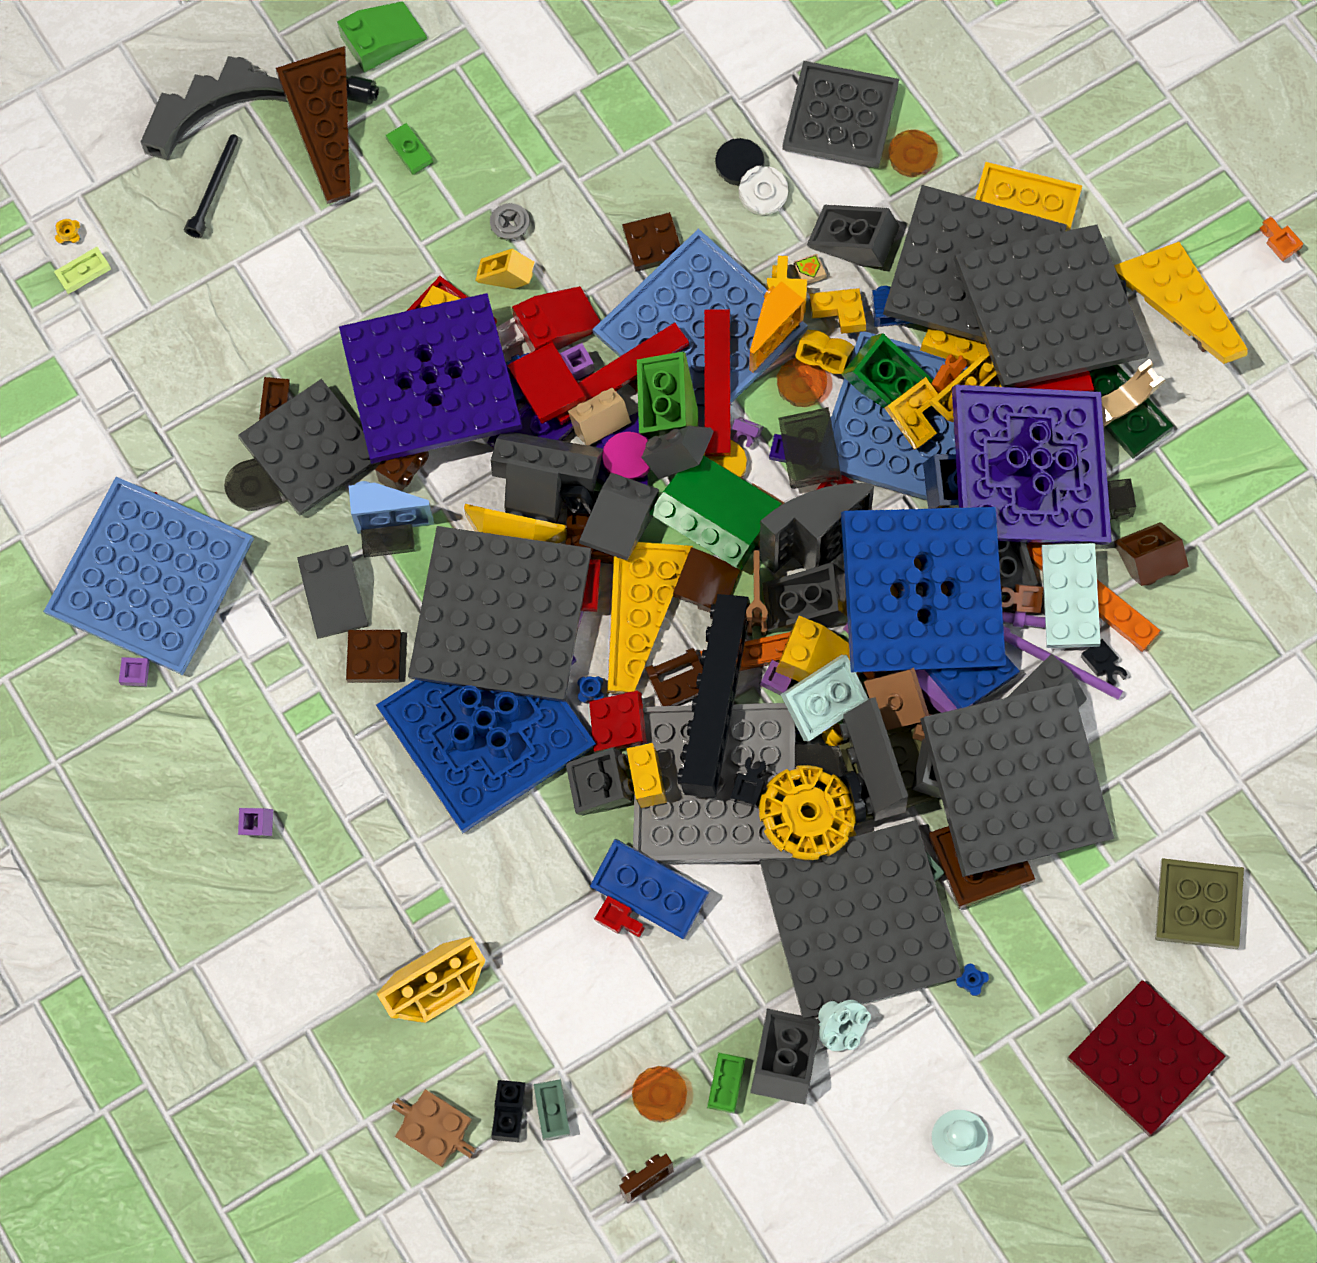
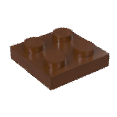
M670 212L622 224L635 272L660 266L680 247Z
M348 630L347 683H400L401 630Z
M667 1153L661 1157L659 1154L654 1155L645 1162L647 1167L638 1173L636 1170H633L621 1179L623 1183L619 1187L621 1195L627 1204L674 1172L673 1162Z

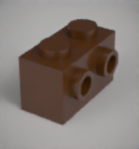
M425 451L381 461L375 469L378 481L387 487L403 491L411 483L419 468L427 462L429 452Z

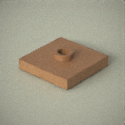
M914 668L864 681L869 699L876 698L886 730L921 722L920 718L929 716Z

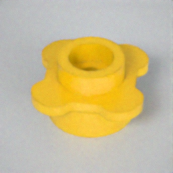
M70 219L58 221L56 223V242L60 244L64 241L78 242L80 239L78 235L80 223L77 220L72 221Z
M838 723L822 732V738L829 746L835 748L837 745L844 744Z

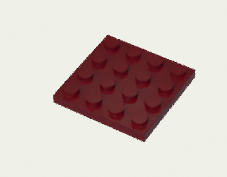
M1142 979L1068 1056L1067 1060L1150 1137L1226 1056Z

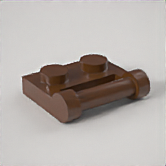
M693 647L686 650L685 654L653 667V665L645 667L647 677L661 706H678L693 700L694 696H698L699 689L696 686L697 675L702 673L703 668ZM688 663L693 668L662 682L658 679V676Z

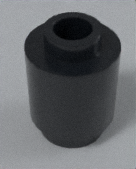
M354 75L351 77L346 76L348 100L369 105L377 100L379 87L376 86V81Z

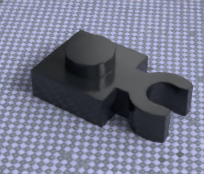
M1103 639L1100 640V647H1090L1081 654L1083 661L1097 677L1102 673L1106 675L1107 683L1116 686L1117 682L1112 677L1114 674L1120 675L1123 680L1126 679V670L1115 665L1119 657Z
M748 757L745 761L747 773L746 775L738 773L730 799L733 802L757 808L765 785V781L759 779V777L765 773L766 763L761 761L758 769H752L753 760L751 757Z

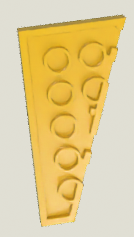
M1180 242L1114 265L1118 277L1125 280L1126 286L1132 291L1136 290L1145 297V302L1170 322H1176L1180 325L1185 334L1188 336L1192 335L1200 341L1202 347L1220 362L1226 364L1247 356L1248 349Z
M638 542L628 561L614 556L607 693L623 694L636 690L672 600L677 581L689 551L693 546Z

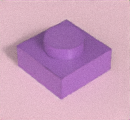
M122 657L119 675L120 685L147 687L150 664L148 658Z
M772 660L760 686L780 695L787 690L792 678L775 672L778 662Z

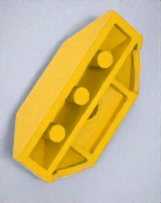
M988 350L930 401L929 404L948 421L954 422L952 387L954 385L1002 387Z
M465 504L464 506L466 518L476 532L552 543H561L566 540V525Z
M472 936L442 943L396 971L378 991L377 996L390 1018L426 1023L473 994L481 969L485 963V958Z

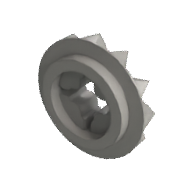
M507 203L500 205L491 214V230L496 234L497 238L501 237L506 241L513 238L517 240L519 236L526 234V230L530 226L529 215L518 204ZM514 219L515 226L509 225L505 227V220L511 221Z

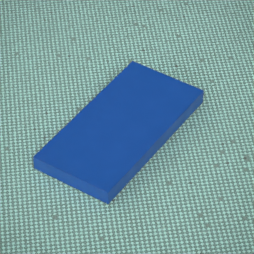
M614 839L590 885L591 888L628 906L635 913L681 939H685L710 892L618 839Z

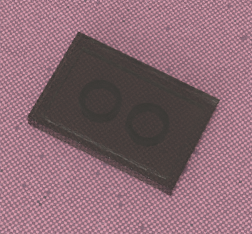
M829 407L778 418L791 489L842 479Z

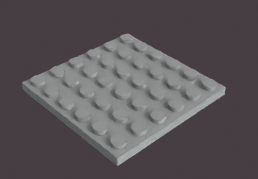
M785 703L733 705L716 798L684 795L681 784H678V772L680 768L684 767L685 762L682 758L683 746L688 744L690 737L687 735V726L689 720H693L694 716L692 705L643 707L646 744L653 743L657 750L667 803L641 808L634 793L633 848L659 863L795 861V858L791 857V853L785 850L779 851L766 837L764 823L760 822L759 804L755 808L733 802L730 799L738 773L744 775L747 773L745 761L748 757H751L753 760L752 769H758L761 761L766 763V771L759 777V779L765 781L762 794L766 793L768 789L766 785L775 775L785 769L789 771L796 769V724ZM780 793L777 794L775 797V799L781 802L785 798V796ZM781 816L773 818L776 825L783 824ZM790 835L788 840L795 843V838Z

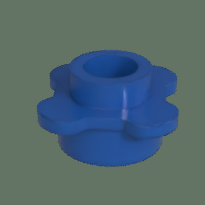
M599 676L581 677L577 682L580 687L579 701L585 703L587 700L604 698V694L601 691V686L604 683L603 679ZM590 687L593 688V691H591V692L588 691V689H589Z
M967 964L964 967L962 977L957 978L956 984L959 988L970 992L972 996H978L981 993L982 985L988 982L989 975L986 972L977 970L974 964ZM970 978H975V982H971Z

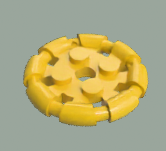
M800 765L790 771L788 769L781 771L766 785L768 789L760 798L759 818L760 822L764 823L766 837L779 851L785 850L792 854L791 857L800 860H818L819 856H830L836 853L847 843L849 832L854 830L856 816L853 803L849 797L850 792L839 777L834 774L830 775L824 772L823 768L817 766ZM799 779L802 785L795 787L793 781ZM817 781L827 785L824 791L815 787ZM779 793L785 796L782 802L775 799ZM833 800H839L841 806L835 808ZM805 805L811 806L815 811V816L812 818L804 817L801 813V807ZM781 816L783 824L776 825L773 818ZM833 821L840 825L838 831L831 828ZM790 835L800 839L798 845L788 840ZM821 837L823 844L816 846L814 839Z

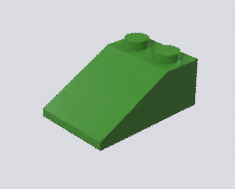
M403 1L358 10L337 21L342 40L364 73L427 39V36Z
M678 352L637 359L639 434L651 439L655 436L660 437L668 434L674 429L679 430L687 426L698 427V408L686 353Z

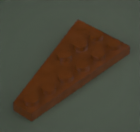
M345 46L276 68V74L327 204L350 197Z

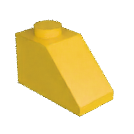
M512 248L482 258L475 281L482 284L515 289L530 283L535 262Z

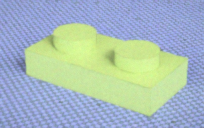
M95 247L55 270L54 273L67 294H70L110 271L111 268L98 247Z

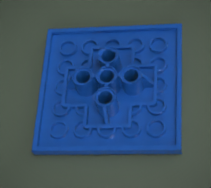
M996 507L841 512L851 673L903 671L911 668L915 670L1006 666ZM915 558L921 562L920 570L914 565ZM942 583L947 586V595L941 591ZM917 584L923 589L922 596L916 593ZM891 585L897 588V597L891 595ZM918 611L924 614L925 619L923 623L918 620Z
M414 680L376 704L377 709L462 834L565 768L568 762L582 757L596 746V743L566 701L560 702L520 696L510 692L500 693L480 690L472 685L464 687ZM469 697L477 699L472 705L464 703ZM506 703L514 705L510 711L501 710V706ZM482 718L491 719V722L486 726L478 724ZM461 732L469 733L465 740L456 739V736ZM498 738L506 740L505 744L501 747L493 745V742Z

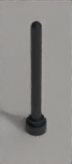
M235 134L230 135L195 216H192L186 222L184 232L191 237L202 238L205 232L204 219L239 140Z

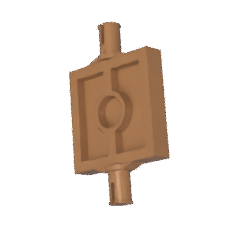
M425 1089L418 1101L412 1106H409L399 1098L395 1102L402 1106L403 1109L393 1103L392 1109L405 1116L403 1124L395 1137L439 1166L443 1167L449 1156L456 1150L469 1157V1159L473 1154L465 1150V1148L475 1153L476 1148L463 1141L465 1131L472 1122V1119Z

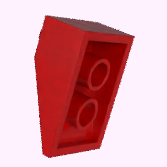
M581 286L537 295L512 306L515 323L523 334L531 352L550 342H553L556 349L559 350L593 334V328L600 323Z

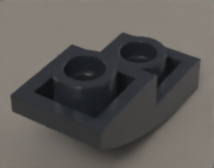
M498 1080L491 1133L492 1140L519 1143L525 1098V1082Z

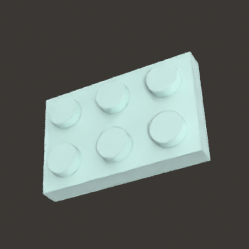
M840 655L780 694L804 741L812 740L842 720L843 714L869 699L857 674L851 673L850 660L847 655Z

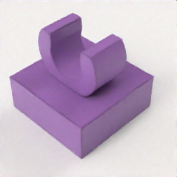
M742 417L736 418L732 429L737 430L733 436V441L738 442L740 436L745 435L747 437L746 447H750L754 443V438L761 436L764 426Z

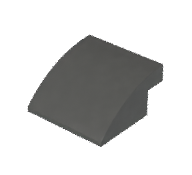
M852 483L824 487L807 492L779 506L760 521V561L774 574L792 557L806 570L831 563L843 552L841 512L872 510L874 486L871 483Z

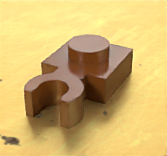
M1015 584V591H1013L1011 588L1001 586V592H1005L1007 595L1006 599L1002 601V607H1009L1013 604L1012 610L1041 613L1044 587Z

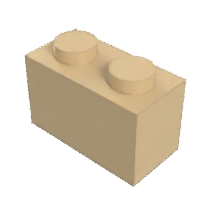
M613 388L601 392L599 395L580 403L568 411L575 434L587 446L631 423L624 399Z

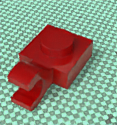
M607 896L594 918L595 922L617 934L624 928L640 938L645 930L642 923L629 917L632 913L631 908Z

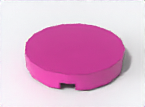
M634 432L618 433L610 438L604 446L602 454L604 467L609 475L614 473L634 481L646 476L650 471V467L641 457L648 440Z

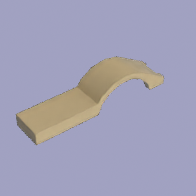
M1150 359L1138 367L1137 372L1124 385L1112 393L1101 397L1103 428L1113 420L1137 408L1165 382L1163 376L1158 377L1151 368L1154 364Z

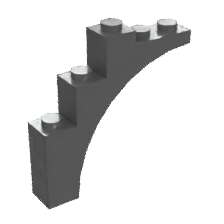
M228 56L218 80L209 75L201 76L195 74L185 99L178 94L162 92L141 139V145L145 154L168 160L178 142L193 126L203 118L222 108L253 100L287 102L279 79L268 76L261 71L254 72L251 62L243 57L235 58Z

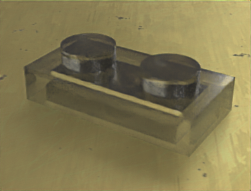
M412 524L361 530L364 558L415 552Z

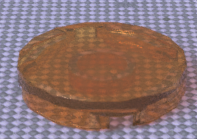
M906 130L897 134L891 141L888 155L894 170L901 175L917 177V175L929 173L935 166L938 158V149L934 139L926 132Z
M795 358L786 362L778 372L777 389L780 396L790 402L791 405L807 407L816 404L827 390V375L825 370L819 365H808Z
M656 1066L646 1069L638 1076L633 1084L632 1098L634 1106L641 1116L649 1121L662 1123L677 1117L686 1105L687 1089L685 1081L678 1072L669 1067Z

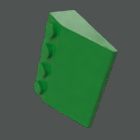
M703 455L698 466L678 472L649 514L735 568L742 570L760 541V521L781 506L782 503Z

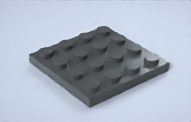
M803 61L782 150L879 168L899 86V79Z
M322 379L238 434L239 440L299 516L376 464H371L363 430Z

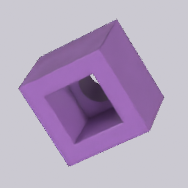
M583 343L560 353L575 380L595 372L594 363Z
M239 808L238 835L272 836L273 809Z

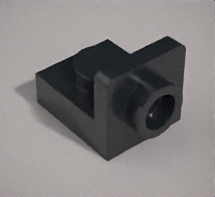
M563 485L559 492L571 512L577 514H591L600 491H594L593 495H591L585 486Z

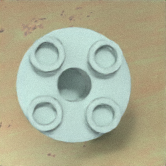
M846 1000L840 1003L835 1001L827 1002L821 1007L818 1014L821 1042L832 1051L855 1049L860 1044V1037L863 1035L871 1019V1014L856 1000Z
M952 1110L943 1114L936 1121L932 1130L931 1140L934 1151L941 1160L953 1167H963L975 1163L982 1157L987 1147L988 1134L984 1123L978 1116L966 1110Z

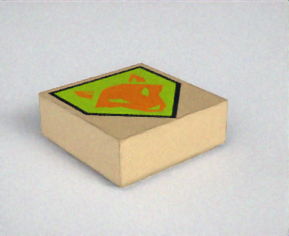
M817 254L794 261L793 266L799 279H807V285L826 278V273Z

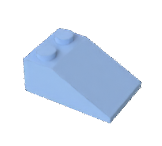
M360 481L355 485H349L351 516L358 534L434 525L429 500L375 482Z

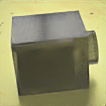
M1131 478L1107 481L1110 520L1125 521L1133 517L1136 503Z

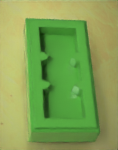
M407 123L386 134L387 141L412 175L433 163L432 157Z
M718 1053L707 1105L708 1109L735 1114L745 1058Z

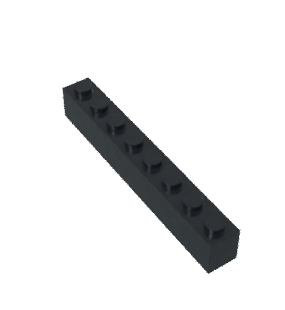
M717 594L716 604L712 603L710 618L713 620L711 627L708 626L706 629L707 650H703L701 655L703 671L697 675L696 686L699 691L698 696L693 697L692 712H694L693 720H689L687 726V735L690 737L688 744L683 746L682 758L685 760L684 767L680 768L678 772V784H681L684 795L716 798L749 626L746 610L750 605L749 597Z

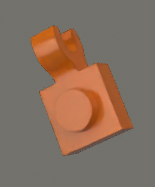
M1271 216L1262 222L1263 226L1259 229L1265 236L1270 237L1266 244L1282 262L1302 248L1303 242L1288 225L1281 229Z
M950 354L945 360V365L942 364L931 383L938 394L954 381L966 367L967 361L962 355L956 360Z

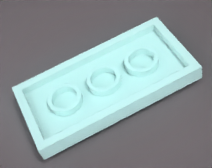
M1095 543L1042 545L1046 648L1100 647Z

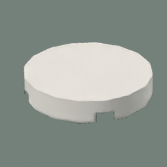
M756 166L748 170L742 177L738 189L739 198L743 206L751 213L760 216L771 215L779 211L785 204L788 196V183L783 174L777 169Z

